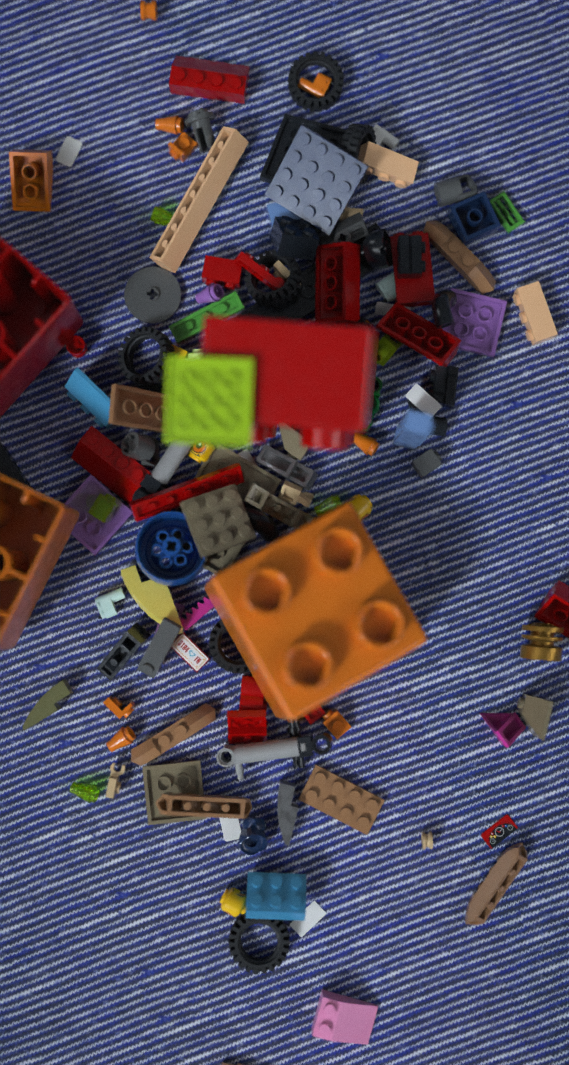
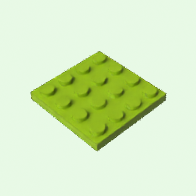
M166 355L164 443L251 447L254 359Z

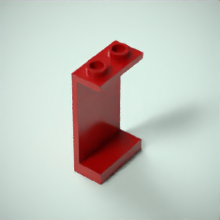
M415 231L409 234V236L421 235L422 242H425V253H422V261L426 262V270L422 272V276L419 279L397 278L398 236L404 235V233L393 234V236H390L396 290L395 303L397 302L406 307L432 305L435 291L428 233Z

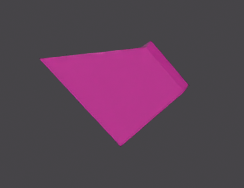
M516 712L480 713L501 745L506 748L510 747L526 729V726Z

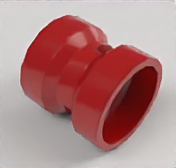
M74 335L66 343V348L73 357L81 358L88 351L86 342L80 336Z

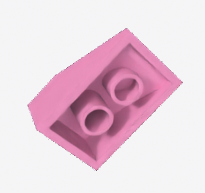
M322 989L312 1024V1036L333 1042L368 1045L378 1005Z

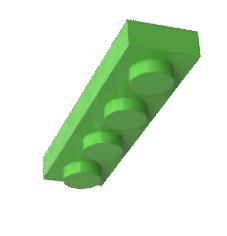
M234 291L221 298L219 302H213L171 324L169 329L177 344L203 331L205 315L231 317L244 310L245 307L237 292Z

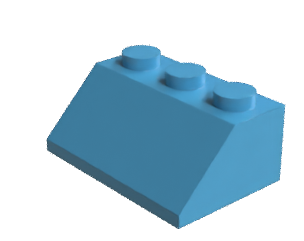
M76 367L64 386L68 390L66 394L74 402L76 400L82 403L80 408L86 414L91 412L96 417L94 421L101 428L105 426L109 429L113 425L108 424L110 398Z

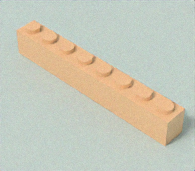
M223 126L149 258L161 268L176 273L223 187L226 185L228 178L235 169L237 162L244 153L249 142L237 129Z

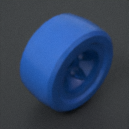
M163 512L151 517L142 525L136 537L135 557L137 564L149 579L165 586L186 584L202 571L207 562L208 556L200 557L183 513ZM174 533H180L182 535L181 538H175ZM166 534L167 538L164 541L159 539L161 535ZM188 543L190 549L184 550L182 548L183 544ZM168 544H175L176 550L174 552L172 550L168 551ZM155 547L161 548V552L159 554H155L153 552V549ZM180 556L185 559L182 564L177 563V558ZM165 558L170 560L167 566L162 564V560Z

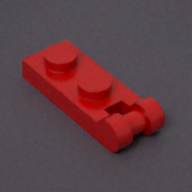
M241 251L234 259V261L273 291L279 289L285 283L283 278H275L269 273L270 270L265 265L256 263L254 261L255 258L248 252L244 253Z

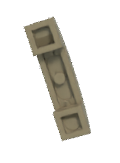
M254 483L244 499L247 503L294 529H298L316 519Z

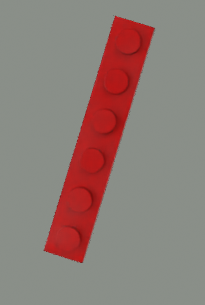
M235 463L129 502L133 517L136 522L179 507L182 501L232 484L238 485L243 483L244 478L239 463Z

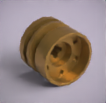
M545 623L522 625V630H531L530 635L521 634L522 638L530 640V644L521 645L520 658L562 661V648L554 646V642L563 641V638L554 637V632L563 633L564 628Z

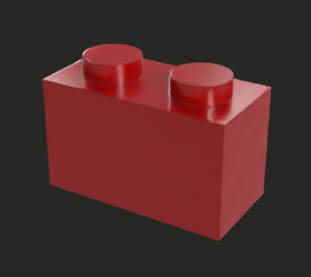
M205 255L201 278L207 286L215 283L224 286L228 290L240 289L243 267L231 259Z

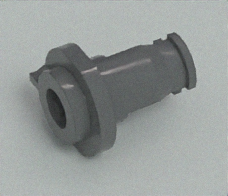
M203 108L189 113L188 118L185 120L186 127H192L196 142L200 148L199 153L209 152V149L214 144V133L210 121L215 116L213 112H208V109Z

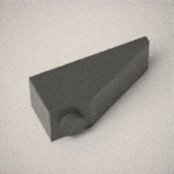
M164 617L137 670L154 679L182 626Z

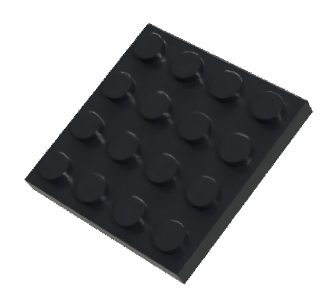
M285 113L260 175V181L272 182L301 125H305L342 148L341 141H344L343 135L346 134V129Z

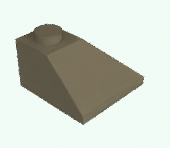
M279 426L284 448L288 451L287 455L295 460H302L310 448L300 445L301 430L296 427Z
M523 693L517 702L518 712L532 735L545 741L554 702Z

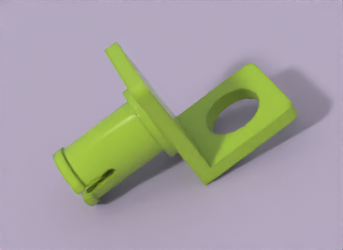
M388 334L382 337L378 346L377 364L379 363L382 366L403 345L398 340H396L397 343L394 342Z

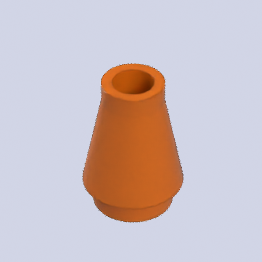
M178 115L156 118L155 128L156 130L178 135L184 131V119Z
M355 433L354 444L366 455L373 456L380 446L377 439L361 433Z
M129 726L121 727L106 742V745L111 752H114L119 748L132 744L133 740L136 739V735Z

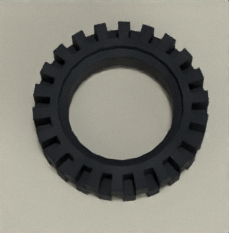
M222 620L218 621L212 629L209 638V650L213 660L220 668L227 672L235 674L250 672L245 661L231 660L222 651L221 638L227 629Z
M241 914L240 918L235 920L229 936L230 954L233 955L235 963H239L241 969L243 967L246 968V972L250 973V970H252L254 974H258L260 971H262V974H266L267 970L274 971L275 967H279L282 960L286 959V954L289 951V931L287 930L286 923H283V920L248 919L246 914ZM265 924L274 930L278 943L273 953L264 958H255L245 952L242 947L241 937L249 926Z

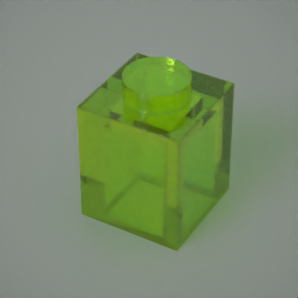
M100 493L88 513L107 524L119 506L115 502L117 498L109 493L105 495Z

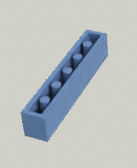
M408 409L396 427L392 445L415 450L430 436V433L432 434L435 421H432L433 415Z

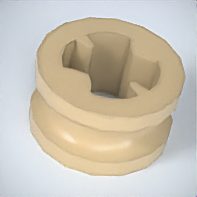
M431 831L428 834L421 832L423 850L426 847L433 849Z

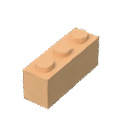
M370 141L361 145L358 155L359 160L369 165L365 174L378 176V179L381 181L393 182L399 188H405L413 184L419 164L418 161Z
M539 281L517 288L514 291L513 301L519 307V317L522 324L526 326L525 334L527 340L531 341L533 346L555 338L558 333Z

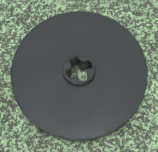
M146 267L135 272L128 280L124 291L125 303L130 313L138 320L151 324L161 323L172 317L179 308L181 302L180 285L169 271L160 267ZM152 291H155V293L158 295L154 296V299H151L150 296H148V294H151Z

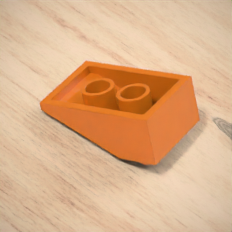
M14 149L9 151L13 211L50 212L53 182L52 150Z

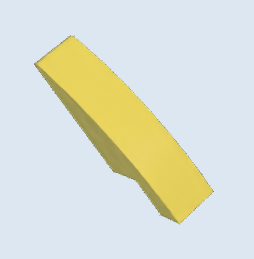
M135 565L121 570V576L126 588L147 615L159 624L166 617L182 626L168 586L158 584L152 580L141 582ZM181 627L178 634L183 633V627Z

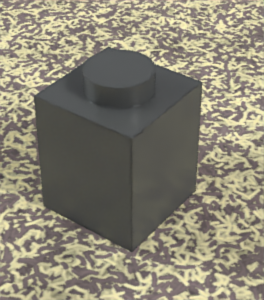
M430 449L410 464L419 477L423 478L442 465L440 462L442 458L436 450Z

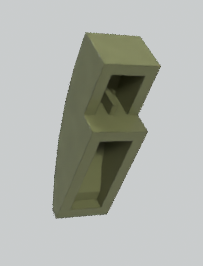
M66 679L53 686L35 704L22 727L24 731L61 709L58 701L74 692Z

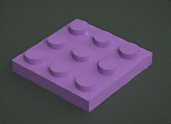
M451 288L457 296V302L451 308L455 323L442 329L461 340L459 350L494 357L507 301Z
M91 474L64 503L76 509L80 515L71 535L95 556L133 515L132 510Z

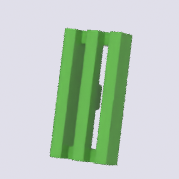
M504 191L489 200L498 220L508 234L525 223ZM500 198L503 199L507 207L510 209V211L518 221L517 223H515V221L509 214L508 210L504 207V205L500 201ZM500 210L503 212L509 223L506 221Z

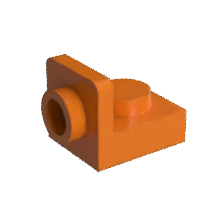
M184 131L173 143H168L169 154L175 160L180 159L183 163L198 147V143Z
M110 696L103 702L119 719L123 716L127 718L134 711L132 707L135 703L133 701L124 709L122 707L123 703L116 696L114 698Z
M330 709L323 715V725L327 727L336 739H339L351 728V725L337 709L334 711Z

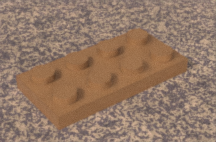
M112 384L108 424L164 434L165 394Z
M315 764L298 800L368 835L385 801L383 798Z

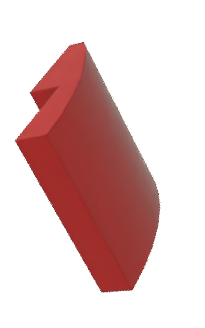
M227 710L229 744L267 741L266 710Z

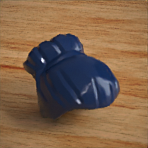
M259 817L244 819L242 823L243 830L238 842L240 850L247 855H254L265 850L267 847V836L264 832L267 826L266 822Z

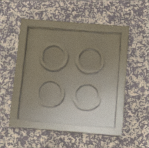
M235 484L180 502L181 509L201 558L257 538Z
M201 760L146 765L142 767L148 825L207 818L163 815L155 803L162 794H204Z

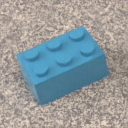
M248 872L246 918L305 921L307 874Z

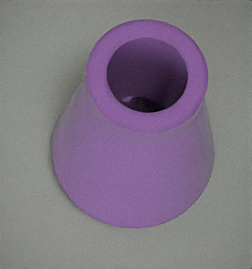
M211 283L201 292L197 293L195 298L199 304L219 302L224 296V291L220 284Z

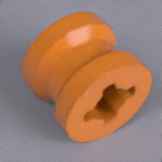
M140 1L142 21L146 19L157 21L156 1Z

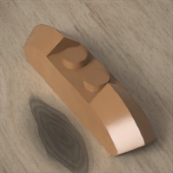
M437 220L426 221L423 233H428L429 242L479 293L485 294L494 291L496 281L492 274L457 236Z
M205 703L131 749V762L142 766L216 720L215 709Z
M168 793L162 794L155 802L161 814L171 816L246 819L253 808L250 798L225 795Z
M522 842L510 846L496 859L497 863L491 867L488 876L480 883L477 892H473L468 902L465 924H484L528 860L527 851Z

